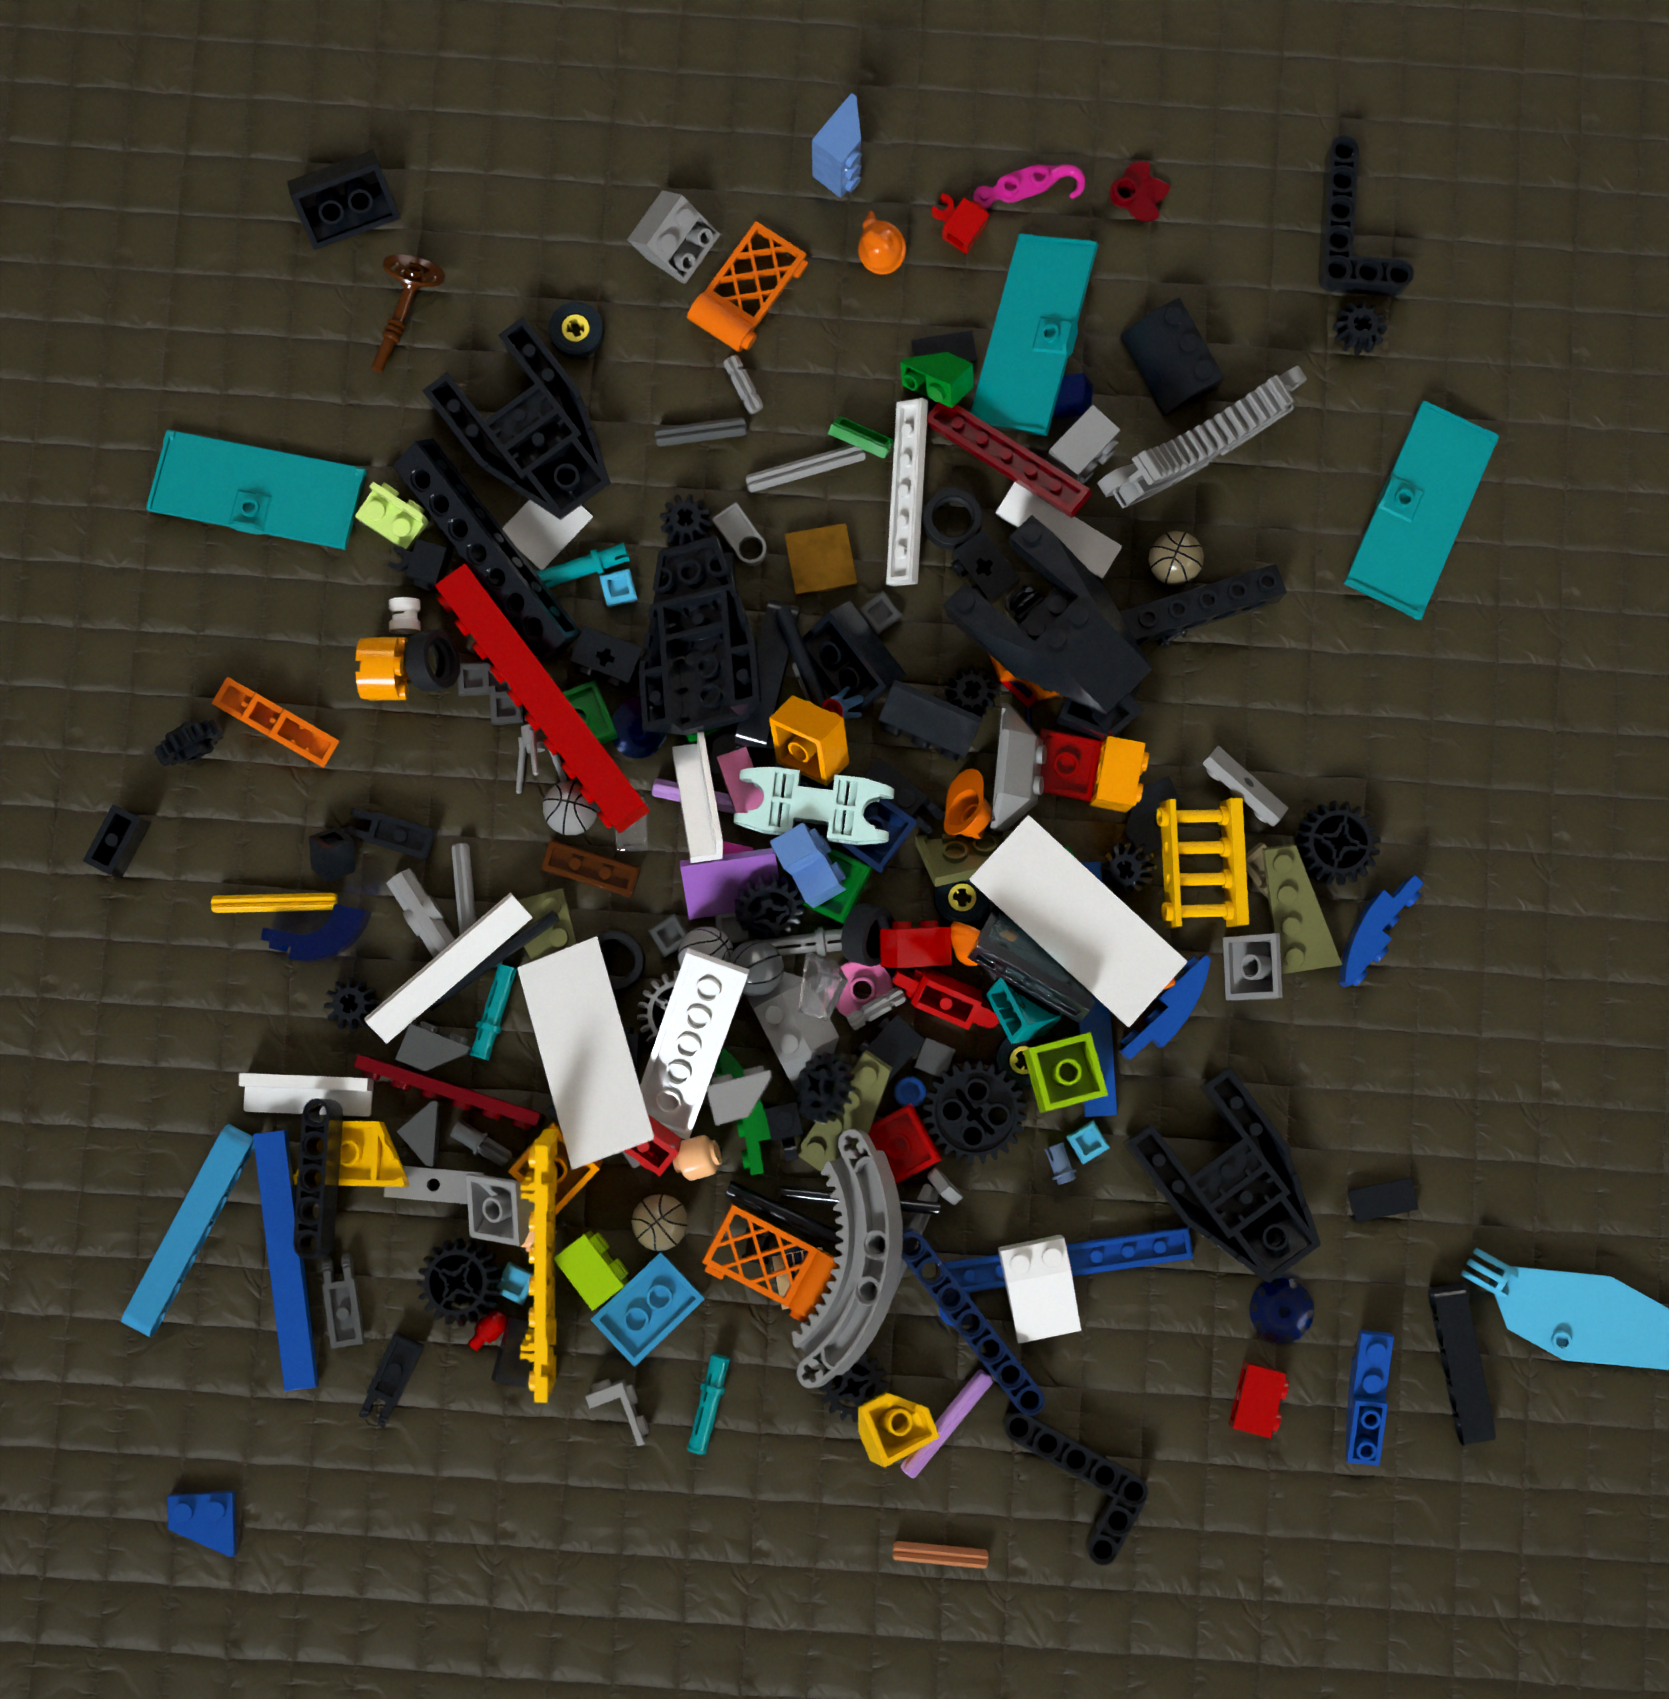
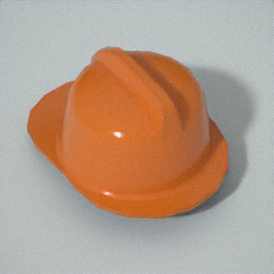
M972 768L958 774L948 789L944 830L952 836L962 834L967 837L981 839L983 838L986 826L991 820L992 807L984 797V779L980 771Z

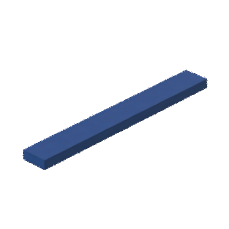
M1101 862L1081 863L1102 882ZM1093 995L1092 1000L1095 1002L1091 1011L1078 1023L1079 1035L1091 1032L1108 1095L1083 1102L1084 1117L1117 1115L1111 1012Z
M288 1130L253 1134L284 1391L316 1388L319 1386L304 1259L296 1254L293 1246L296 1194Z
M1189 1226L1066 1244L1072 1277L1194 1259ZM999 1254L943 1262L966 1293L1006 1287ZM935 1264V1266H936V1273H937V1271H938V1265ZM948 1288L942 1293V1296L957 1294V1290Z

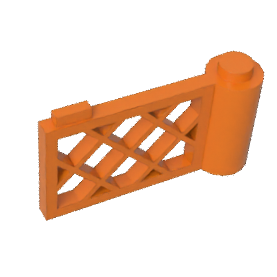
M755 221L707 289L695 299L689 309L687 319L737 352H741L743 349L749 350L756 340L757 334L754 331L792 277L794 276L799 279L809 263L805 261L807 254ZM758 233L768 239L770 248L753 251L751 241ZM788 252L796 258L792 265L778 267L776 254ZM771 255L774 268L757 271L754 258ZM750 258L753 272L735 274L734 264L736 261ZM776 275L777 286L771 290L761 291L759 278ZM754 279L757 292L740 295L737 281ZM733 282L736 296L722 297L715 290L720 284ZM759 299L760 309L753 317L743 310L741 301Z
M731 1204L701 1261L706 1264L705 1272L721 1280L724 1275H727L791 1309L789 1314L791 1317L802 1323L808 1321L809 1314L818 1313L815 1307L816 1304L825 1302L821 1295L831 1291L827 1286V1282L836 1281V1278L831 1274V1270L840 1268V1265L834 1261L833 1255L804 1242L734 1204ZM735 1214L747 1219L750 1232L732 1237L729 1225ZM752 1222L762 1228L754 1230ZM767 1231L774 1233L778 1247L761 1252L756 1235ZM725 1232H727L729 1239L722 1240ZM752 1236L757 1253L739 1259L734 1242ZM781 1238L789 1241L790 1243L782 1245ZM727 1244L731 1245L735 1261L720 1264L712 1260L717 1247ZM798 1246L807 1251L801 1263L789 1267L784 1252L785 1249ZM780 1251L785 1268L767 1274L762 1257ZM759 1259L763 1275L753 1279L745 1277L740 1264ZM737 1265L739 1273L729 1268ZM797 1270L792 1279L791 1271ZM787 1273L790 1285L785 1295L781 1296L772 1291L769 1279ZM765 1280L767 1288L758 1284V1282Z

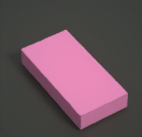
M747 747L717 756L716 760L735 813H748V810L758 808L764 799L762 790L755 787L754 783L739 780L740 770L754 768Z

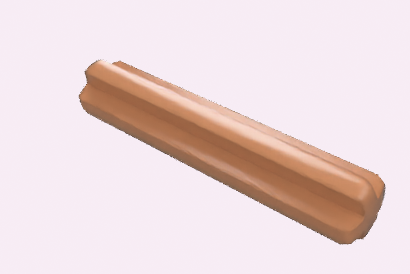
M895 1541L892 1552L893 1559L899 1561L982 1569L987 1568L989 1559L986 1549Z

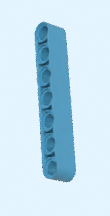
M230 1124L223 1128L121 1319L122 1323L148 1337H152L156 1333L254 1151L253 1136Z

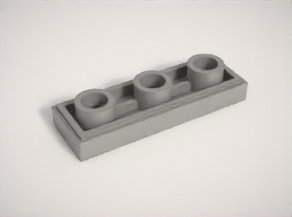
M1217 746L1203 762L1208 774L1217 781L1221 780L1230 789L1234 798H1243V802L1253 809L1255 816L1260 821L1268 822L1274 827L1289 809L1220 746Z
M403 1166L409 1180V1187H385L384 1197L468 1204L466 1174L484 1175V1173ZM432 1179H437L440 1183L439 1189L436 1191L430 1187Z

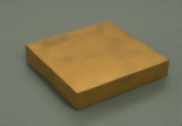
M846 523L785 534L796 596L857 586Z

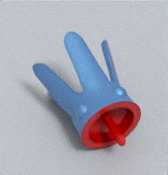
M847 686L837 695L825 700L821 708L834 712L844 719L858 718L862 716L860 712H848V710L863 702L864 697L857 695L843 700L842 698L850 691V687Z

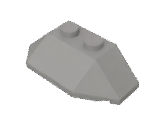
M1002 703L990 825V828L997 832L1007 831L1038 803V795H1042L1044 789L1043 776H1040L1041 764H1045L1047 757L1046 745H1043V740L1009 703Z
M784 972L779 985L769 994L746 996L796 1093L799 1094L800 1090L795 1087L797 1084L802 1083L799 1073H806L805 1063H814V1055L816 1054L823 1056L824 1052L834 1054L839 1035L811 981Z

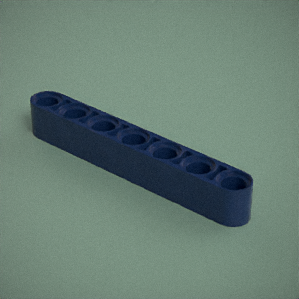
M903 1229V1241L907 1237H916L918 1239V1247L913 1252H905L902 1249V1259L1018 1410L1028 1416L1038 1414L1045 1404V1397L1042 1391L923 1236L915 1229ZM929 1262L936 1263L938 1271L935 1276L931 1278L922 1276V1268L925 1264ZM948 1288L956 1289L958 1295L955 1301L944 1303L941 1297L942 1293ZM967 1314H975L977 1322L974 1327L969 1329L963 1328L961 1326L962 1318ZM989 1339L995 1340L997 1346L992 1353L984 1354L981 1352V1346L984 1341ZM1005 1366H1015L1016 1373L1011 1379L1005 1380L1001 1378V1371ZM1034 1391L1036 1395L1035 1400L1029 1405L1021 1404L1020 1399L1023 1393Z

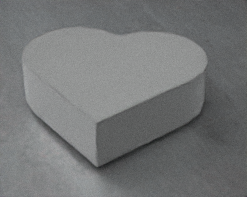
M934 1167L927 1174V1178L939 1194L952 1205H956L964 1198L960 1191L937 1167Z

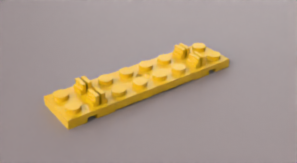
M544 1129L539 1139H535L534 1147H531L529 1152V1166L535 1167V1172L528 1171L526 1180H523L521 1184V1199H529V1202H535L534 1212H530L529 1231L535 1232L534 1244H530L529 1263L535 1264L534 1276H530L529 1295L534 1296V1307H531L529 1311V1327L534 1329L528 1328L526 1339H523L521 1343V1359H529V1362H534V1371H530L529 1391H534V1402L548 1403L557 1380V1355H554V1348L550 1346L557 1343L555 1261L553 1259L555 1257V1194H557V1167H554V1156H557V1129Z

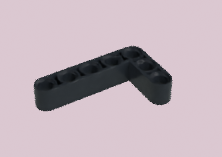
M1346 135L1339 136L1331 144L1324 164L1318 269L1319 284L1321 288L1329 292L1398 296L1404 292L1413 280L1414 270L1410 263L1401 259L1353 256L1359 147L1356 140ZM1335 151H1343L1348 158L1338 157ZM1334 180L1342 181L1346 188H1338ZM1332 210H1340L1345 218H1337L1332 213ZM1330 240H1339L1343 248H1335ZM1329 269L1339 271L1341 278L1332 277ZM1359 272H1368L1372 280H1364ZM1395 273L1401 276L1403 283L1393 281L1390 274Z
M1018 1409L1008 1411L1002 1423L1009 1439L1109 1495L1086 1538L1085 1548L1091 1560L1096 1564L1102 1566L1112 1563L1116 1559L1147 1500L1149 1492L1144 1480L1137 1473L1035 1416L1025 1415ZM1015 1418L1026 1420V1428L1021 1433H1013L1009 1429L1011 1421ZM1044 1434H1052L1055 1437L1054 1445L1049 1449H1042L1038 1446V1440ZM1072 1450L1083 1452V1459L1077 1465L1067 1463V1455ZM1101 1466H1109L1111 1468V1476L1105 1481H1099L1095 1478L1096 1470ZM1130 1482H1137L1140 1484L1138 1494L1133 1497L1125 1496V1486ZM1122 1511L1125 1515L1124 1521L1118 1526L1110 1525L1108 1519L1111 1513ZM1105 1540L1109 1542L1108 1551L1102 1555L1095 1554L1093 1552L1095 1543Z

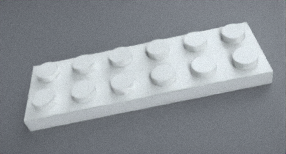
M689 948L685 954L640 1084L647 1114L683 1139L690 1138L707 1091L706 1087L709 1085L749 973V969Z

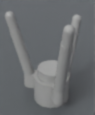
M530 724L521 727L522 737L518 738L519 757L516 780V793L518 794L522 793L526 750L527 753H531L532 772L535 776L539 774L538 753L546 750L542 740L547 736L541 728L535 732ZM550 752L560 781L568 780L565 771L560 766L561 761L558 753L553 756Z

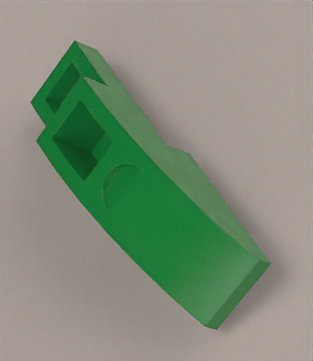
M721 1049L720 1056L715 1065L716 1075L732 1074L733 1080L745 1077L744 1069L727 1049ZM760 1098L749 1117L737 1120L739 1138L745 1137L747 1146L746 1150H741L744 1169H750L751 1175L763 1174L765 1172L760 1141L771 1139L765 1108Z

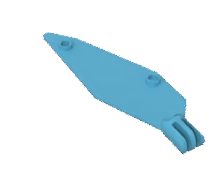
M1477 1247L1473 1253L1497 1267L1493 1271L1471 1258L1468 1259L1466 1264L1490 1277L1489 1281L1486 1282L1464 1269L1460 1274L1495 1295L1508 1330L1562 1360L1669 1370V1308L1611 1276L1509 1266Z

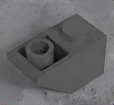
M421 1020L419 1025L409 1024L395 1059L423 1071H432L469 1055L472 1047L466 1045L467 1038L452 1032L446 1037L437 1033L438 1026Z

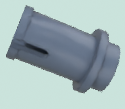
M1064 1142L1044 1149L1054 1173L1052 1179H1056L1058 1185L1076 1179L1074 1173L1077 1171L1072 1169Z

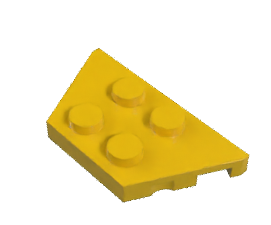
M342 1122L338 1186L409 1187V1180L384 1122ZM320 1139L317 1144V1149L319 1153H321L324 1148V1142L322 1139ZM298 1170L293 1175L294 1185L298 1183ZM319 1171L315 1175V1182L317 1185H319L322 1180V1176Z

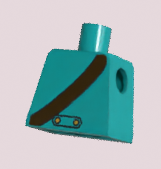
M1001 977L986 994L1011 1044L1046 1035L1063 1015L1061 1012Z

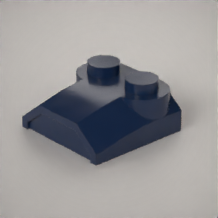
M880 799L879 802L869 804L865 808L863 816L869 824L875 826V829L889 832L888 842L866 845L838 843L840 847L848 850L879 873L885 869L918 822L887 799ZM846 814L843 818L842 835L844 833Z

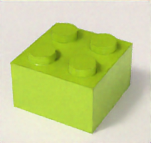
M1091 1032L1023 1051L1040 1113L1108 1095Z
M590 1230L553 1259L593 1311L629 1282L626 1278L629 1272L620 1259L613 1260L606 1250L610 1247L599 1232L594 1235Z

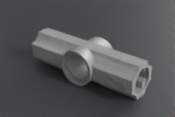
M410 868L396 874L386 882L404 910L402 914L413 932L421 937L433 959L456 940L443 921L445 917L433 898L426 894L421 883H419Z

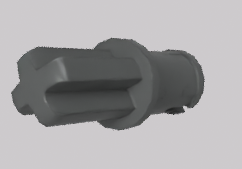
M463 1119L458 1121L453 1128L450 1137L473 1150L474 1155L480 1153L500 1167H505L511 1160V1151L490 1139L488 1132L482 1133Z

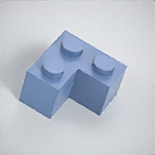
M801 823L769 841L783 869L792 875L805 902L812 908L846 890L842 880L846 879V876L838 862L832 863L828 856V853L832 851L825 837L823 835L820 836L816 828L811 830L804 823Z

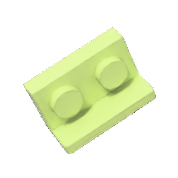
M372 482L369 486L372 492L355 517L394 544L410 551L429 523L423 515L425 509L410 499L407 503L397 497L399 492L388 484L383 483L382 486H379Z

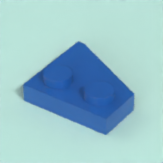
M235 1491L170 1494L167 1496L168 1530L228 1557L237 1555Z

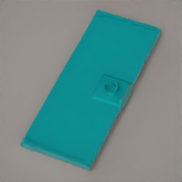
M1031 234L1018 235L970 412L996 430L1048 436L1068 357L1073 353L1076 342L1078 320L1099 246L1097 242L1034 236Z
M1422 401L1392 471L1383 485L1374 513L1343 583L1404 612V614L1416 620H1422L1479 482L1498 442L1499 435L1436 405Z
M167 429L146 509L149 512L226 526L241 532L257 535L267 534L346 550L362 487L367 476V469Z

